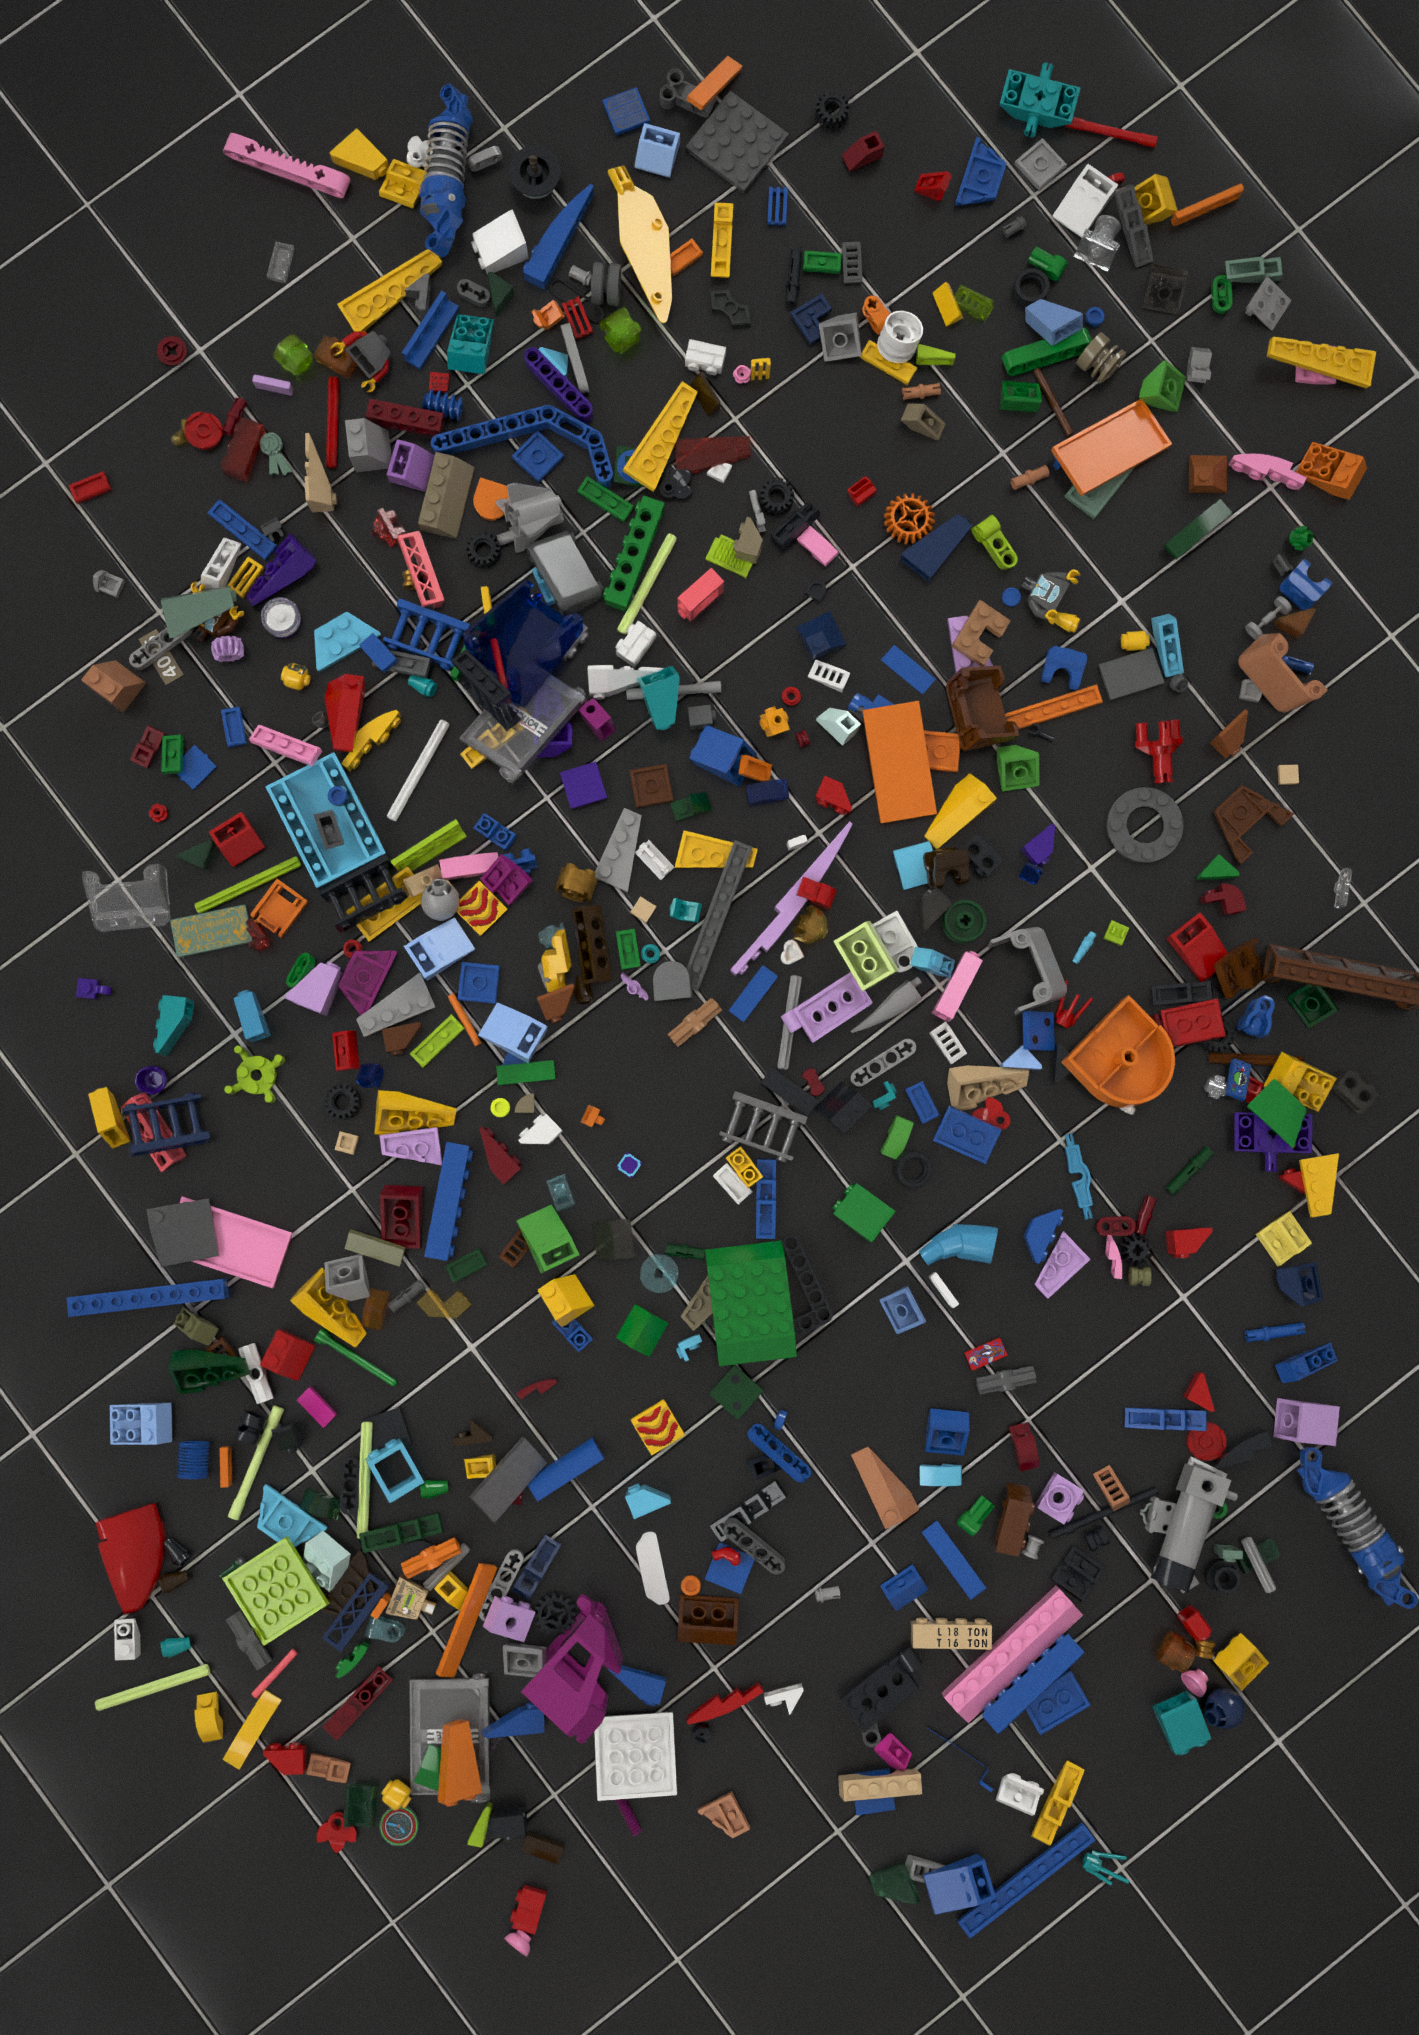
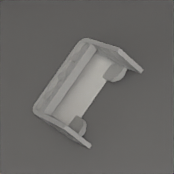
M1039 927L1019 929L992 939L989 942V949L1009 941L1018 949L1029 947L1043 981L1033 989L1035 1002L1017 1008L1014 1012L1015 1016L1022 1014L1023 1011H1030L1059 1000L1066 995L1067 986L1043 929Z

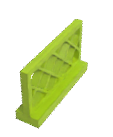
M455 819L391 860V863L398 872L406 866L414 872L466 839L467 836Z

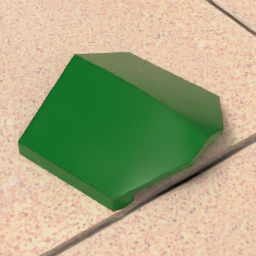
M431 1744L428 1745L414 1778V1783L438 1791L441 1748Z

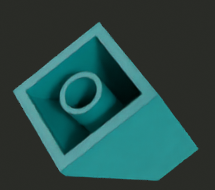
M673 666L637 678L650 719L657 730L668 729L671 727V724L675 723L680 677Z
M1182 1692L1152 1706L1171 1751L1175 1755L1187 1754L1190 1751L1189 1749L1195 1746L1202 1747L1211 1739L1199 1704L1190 1692Z

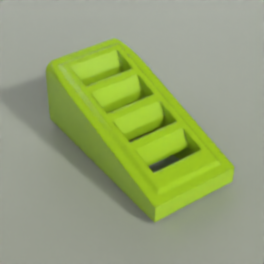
M917 345V365L954 364L955 353L926 345Z
M492 1802L486 1804L468 1839L467 1845L483 1847L488 1829V1820H490L493 1806Z

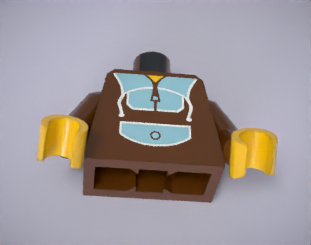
M197 581L192 583L190 587L193 593L205 589L204 584H201L198 589L196 586ZM238 606L226 610L197 625L198 628L193 637L203 642L207 634L218 638L233 632L239 617L244 616V611L242 610L237 613Z

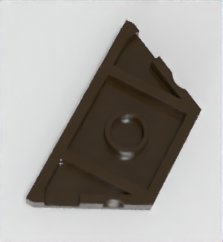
M362 1549L349 1561L348 1568L330 1592L325 1588L322 1589L329 1604L320 1610L338 1616L366 1579L370 1570ZM371 1579L366 1584L367 1593L376 1591L374 1582ZM358 1597L354 1600L355 1609H358L365 1602V1597ZM353 1613L344 1614L342 1618L348 1620Z

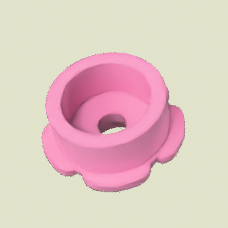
M744 365L738 366L733 372L735 381L740 384L749 382L751 370Z

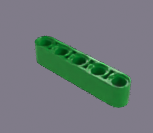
M1083 328L1053 346L1044 339L1009 350L1002 355L1001 359L1008 375L1015 376L1081 355L1092 341L1088 330Z

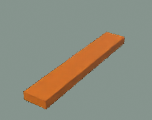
M1096 684L1006 713L1005 716L1007 722L1014 721L1019 730L1032 726L1034 723L1039 724L1102 704L1103 700Z
M478 1564L436 1671L438 1676L455 1677L496 1573V1566Z

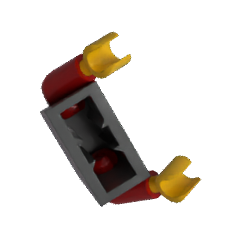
M354 331L343 338V342L334 343L330 349L335 346L338 347L339 352L335 354V356H338L343 352V348L347 347L345 349L346 352L368 378L372 377L371 380L364 381L361 384L363 388L368 383L370 389L367 392H372L375 389V383H378L389 369L388 356L390 355V350L386 346L387 339L385 336L377 335L373 331L368 334L365 331Z

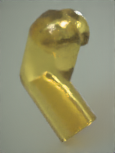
M187 419L181 420V430L172 435L171 441L173 444L181 445L187 441L184 431Z

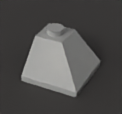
M857 313L838 315L819 323L825 362L862 355Z
M362 1254L324 1262L327 1293L349 1301L370 1297L369 1280Z

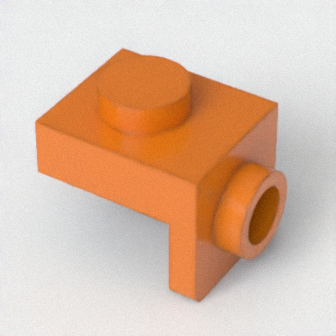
M552 300L539 311L535 309L532 311L534 323L539 328L549 330L565 317L555 300Z

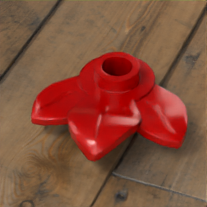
M991 1097L986 1098V1108H979L972 1113L974 1117L997 1126L1002 1130L1010 1125V1116L1003 1111L1002 1104ZM998 1117L1004 1118V1122L1002 1124H999L997 1122Z
M335 1812L329 1817L328 1822L319 1827L317 1842L329 1840L334 1852L338 1853L344 1847L346 1841H356V1829L348 1823V1818L344 1813ZM340 1819L342 1821V1824L337 1825L335 1823V1820Z

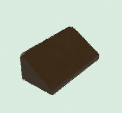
M700 372L692 381L690 387L698 391L696 397L706 414L710 416L720 410V401L704 374Z
M527 1831L521 1851L558 1864L565 1844Z

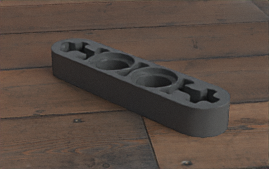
M729 1518L725 1521L723 1532L727 1538L772 1574H781L785 1570V1558L738 1519ZM729 1526H730L731 1528L735 1526V1527H736V1530H735V1529L729 1530ZM750 1537L752 1539V1542L750 1544L743 1543L742 1538ZM758 1549H765L767 1554L760 1556L756 1551ZM773 1562H774L775 1564H777V1563L779 1562V1563H780V1566H779V1565L773 1566Z

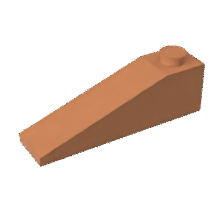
M868 1446L851 1454L885 1529L904 1521L919 1510L909 1489Z

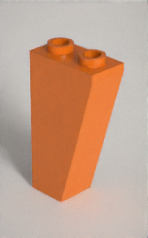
M464 1719L443 1724L438 1803L451 1807L457 1805L460 1800H472L476 1798L477 1794L482 1793L469 1721Z

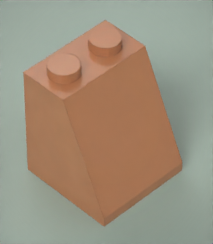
M116 660L92 665L81 679L95 693L123 713L146 684L145 681Z

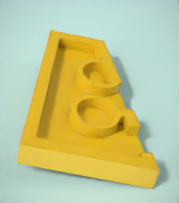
M1339 1153L1299 1160L1310 1217L1332 1213Z

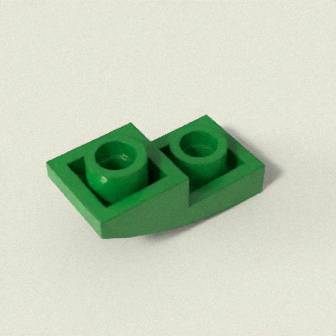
M363 1641L361 1645H356L352 1653L354 1658L347 1655L344 1660L340 1659L335 1669L338 1671L336 1677L341 1678L350 1672L364 1656L370 1644Z

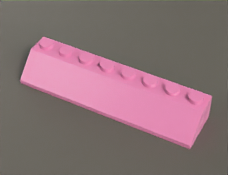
M1055 1585L992 1645V1649H987L942 1692L943 1697L969 1723L1003 1689L1008 1687L1018 1675L1025 1671L1033 1661L1083 1616L1082 1613Z

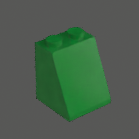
M855 1183L854 1186L850 1184L844 1191V1194H846L842 1201L838 1199L832 1207L834 1209L832 1214L865 1240L873 1242L895 1211L858 1183Z

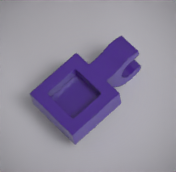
M78 978L76 997L97 1000L98 994L111 995L112 987L100 986L99 980Z

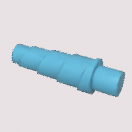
M1090 931L1081 942L1072 960L1075 964L1080 962L1094 943L1093 940L1096 937L1094 932Z

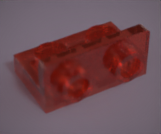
M253 918L248 919L245 922L248 925L246 930L255 939L247 945L256 952L259 950L260 952L264 951L270 946L269 943L272 939L258 921Z

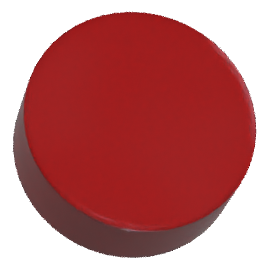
M1122 172L1108 177L1118 185L1125 182V176Z

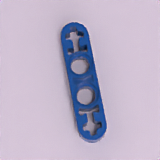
M756 1423L748 1430V1438L794 1480L803 1483L811 1476L809 1466L763 1425ZM768 1443H771L775 1450L771 1449ZM783 1456H786L789 1459L790 1463H787L784 1460Z

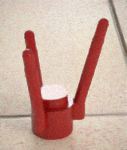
M1078 994L1075 996L1068 1011L1064 1009L1061 1012L1065 999L1064 996L1059 1001L1058 1009L1054 1016L1057 1018L1055 1022L1068 1029L1071 1025L1074 1026L1076 1020L1093 1001V998H1089L1074 1016L1072 1011L1080 996Z

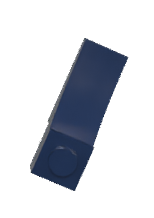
M544 1535L512 1591L529 1600L561 1544Z

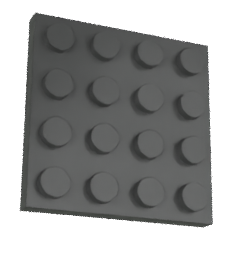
M729 91L686 145L685 150L741 192L745 193L788 139L789 133L736 94Z

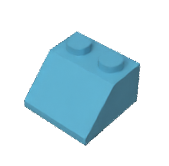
M639 1483L629 1487L625 1495L634 1519L671 1504L670 1495L647 1485L640 1486Z

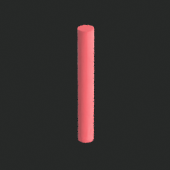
M292 1648L251 1694L258 1698L297 1656L298 1652Z

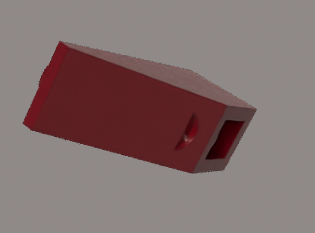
M481 1126L479 1129L490 1170L506 1185L522 1170L519 1166L522 1163L515 1155L511 1157L506 1152L508 1148L502 1141L498 1143L493 1138L495 1134L489 1127L485 1129Z

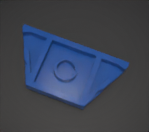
M976 137L955 202L956 206L995 201L1007 163L1001 157H998L991 148L988 149L979 137Z

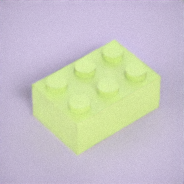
M871 921L864 922L833 941L862 991L871 988L899 971Z

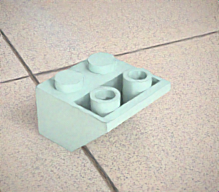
M322 1531L306 1542L303 1561L318 1585L330 1592L348 1568L350 1553L327 1533Z

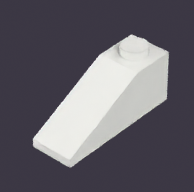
M227 538L222 539L201 574V584L205 585L204 590L226 587L239 554L241 543Z

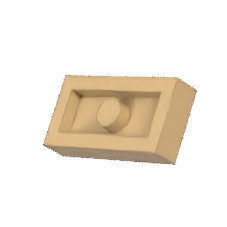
M437 864L407 877L403 881L410 897H414L424 892L433 880L443 878Z

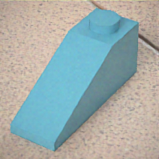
M1170 614L1151 618L1153 635L1164 676L1170 677L1184 673L1176 618Z

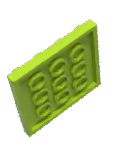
M288 1536L222 1578L263 1646L329 1604Z

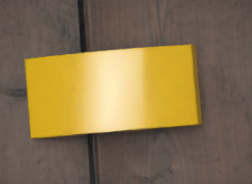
M741 1146L726 1157L747 1188L763 1178L758 1168Z

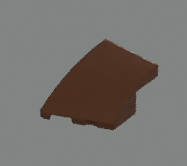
M1253 938L1241 944L1214 964L1225 999L1233 998L1241 989L1255 988L1262 980L1261 959L1256 953V944L1259 943L1258 938Z

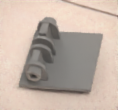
M1266 276L1246 307L1245 313L1248 316L1255 314L1272 331L1291 300Z

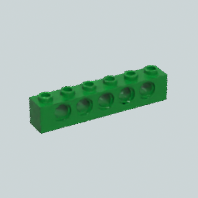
M644 495L641 501L638 500L635 508L637 512L636 517L631 518L629 523L630 533L625 535L622 546H624L622 553H618L616 558L617 568L612 570L609 580L611 584L605 588L603 593L605 605L627 611L664 513V502ZM643 516H649L651 520L648 522H644L641 520V518ZM637 533L645 535L642 539L635 538ZM631 550H636L638 552V554L633 557L630 556L628 553ZM629 567L632 571L629 574H624L622 569ZM621 584L625 586V589L617 591L615 587Z

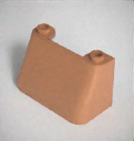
M1281 633L1262 634L1240 655L1238 663L1240 668L1277 711L1289 712L1319 699L1328 691L1318 680L1309 681L1307 684L1302 683L1281 659L1288 651V643Z

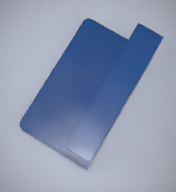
M913 1564L880 1585L895 1611H898L928 1591L927 1586Z

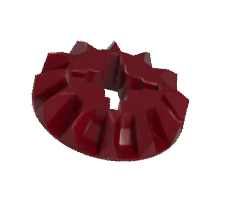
M169 336L162 339L158 344L157 355L162 363L168 366H177L180 362H184V358L187 356V346L182 339L176 336ZM167 347H169L172 350L176 348L175 351L177 356L173 354L169 355L170 352Z

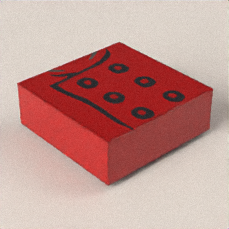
M430 372L429 391L433 389L434 393L441 391L443 394L448 393L449 373Z

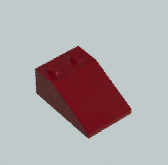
M384 1185L380 1193L381 1239L406 1248L420 1249L423 1186Z

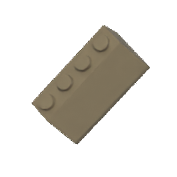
M436 452L418 521L421 531L457 539L475 469L474 466L455 456Z

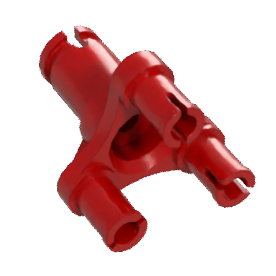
M1180 719L1158 722V741L1148 740V723H1136L1137 741H1135V748L1152 755L1153 771L1156 779L1154 783L1173 782L1171 753H1174V750L1183 743V736L1180 734Z

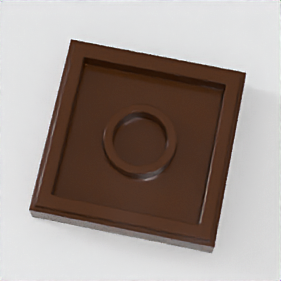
M667 764L629 770L636 808L674 802Z

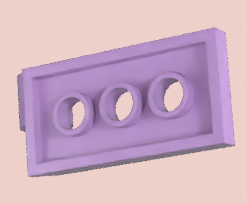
M849 972L819 993L783 1014L781 1019L790 1033L803 1027L813 1043L873 1002L867 992L861 990L852 972ZM844 992L850 994V1002H846L843 999ZM829 1002H833L836 1005L835 1012L828 1009ZM814 1012L820 1013V1022L814 1020Z

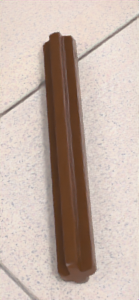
M1211 1052L1208 1055V1062L1230 1064L1231 1060L1236 1058L1251 1065L1274 1066L1280 1055ZM1293 1056V1057H1295V1058H1297V1059H1299V1060H1301V1061L1304 1062V1057H1302V1056Z

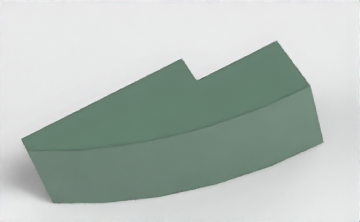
M1262 256L1225 261L1227 281L1262 283L1266 276H1268L1273 282L1280 281L1283 275L1281 257L1263 259Z

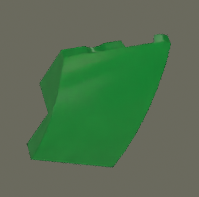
M1273 1079L1247 1107L1293 1149L1296 1145V1139L1301 1130V1123L1305 1118L1307 1109L1276 1079Z

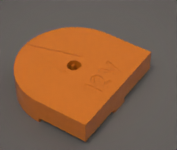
M1128 995L1117 1003L1061 1063L1098 1100L1110 1106L1130 1108L1156 1098L1166 1089L1173 1076L1175 1053L1172 1042L1161 1025L1158 1026Z

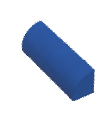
M592 1437L543 1468L528 1486L538 1502L602 1461L605 1457Z

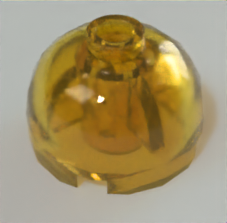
M809 905L805 909L807 913L805 916H799L793 929V934H795L793 938L804 944L816 943L820 939H824L828 933V922L824 912L813 905Z

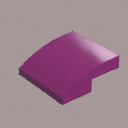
M500 855L480 878L491 893L497 891L508 906L513 904L533 881L524 870L504 855Z

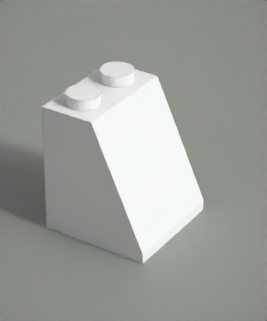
M513 210L506 212L472 234L474 240L471 242L475 253H479L480 258H478L481 269L486 270L487 275L529 259L526 241Z

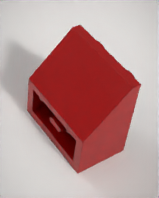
M242 812L209 831L214 842L232 867L237 866L266 848L250 821Z

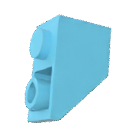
M915 947L910 966L921 971L950 978L955 960L932 949Z

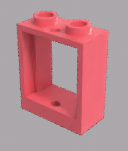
M710 568L677 598L679 609L677 611L683 619L687 618L691 622L724 592V581Z

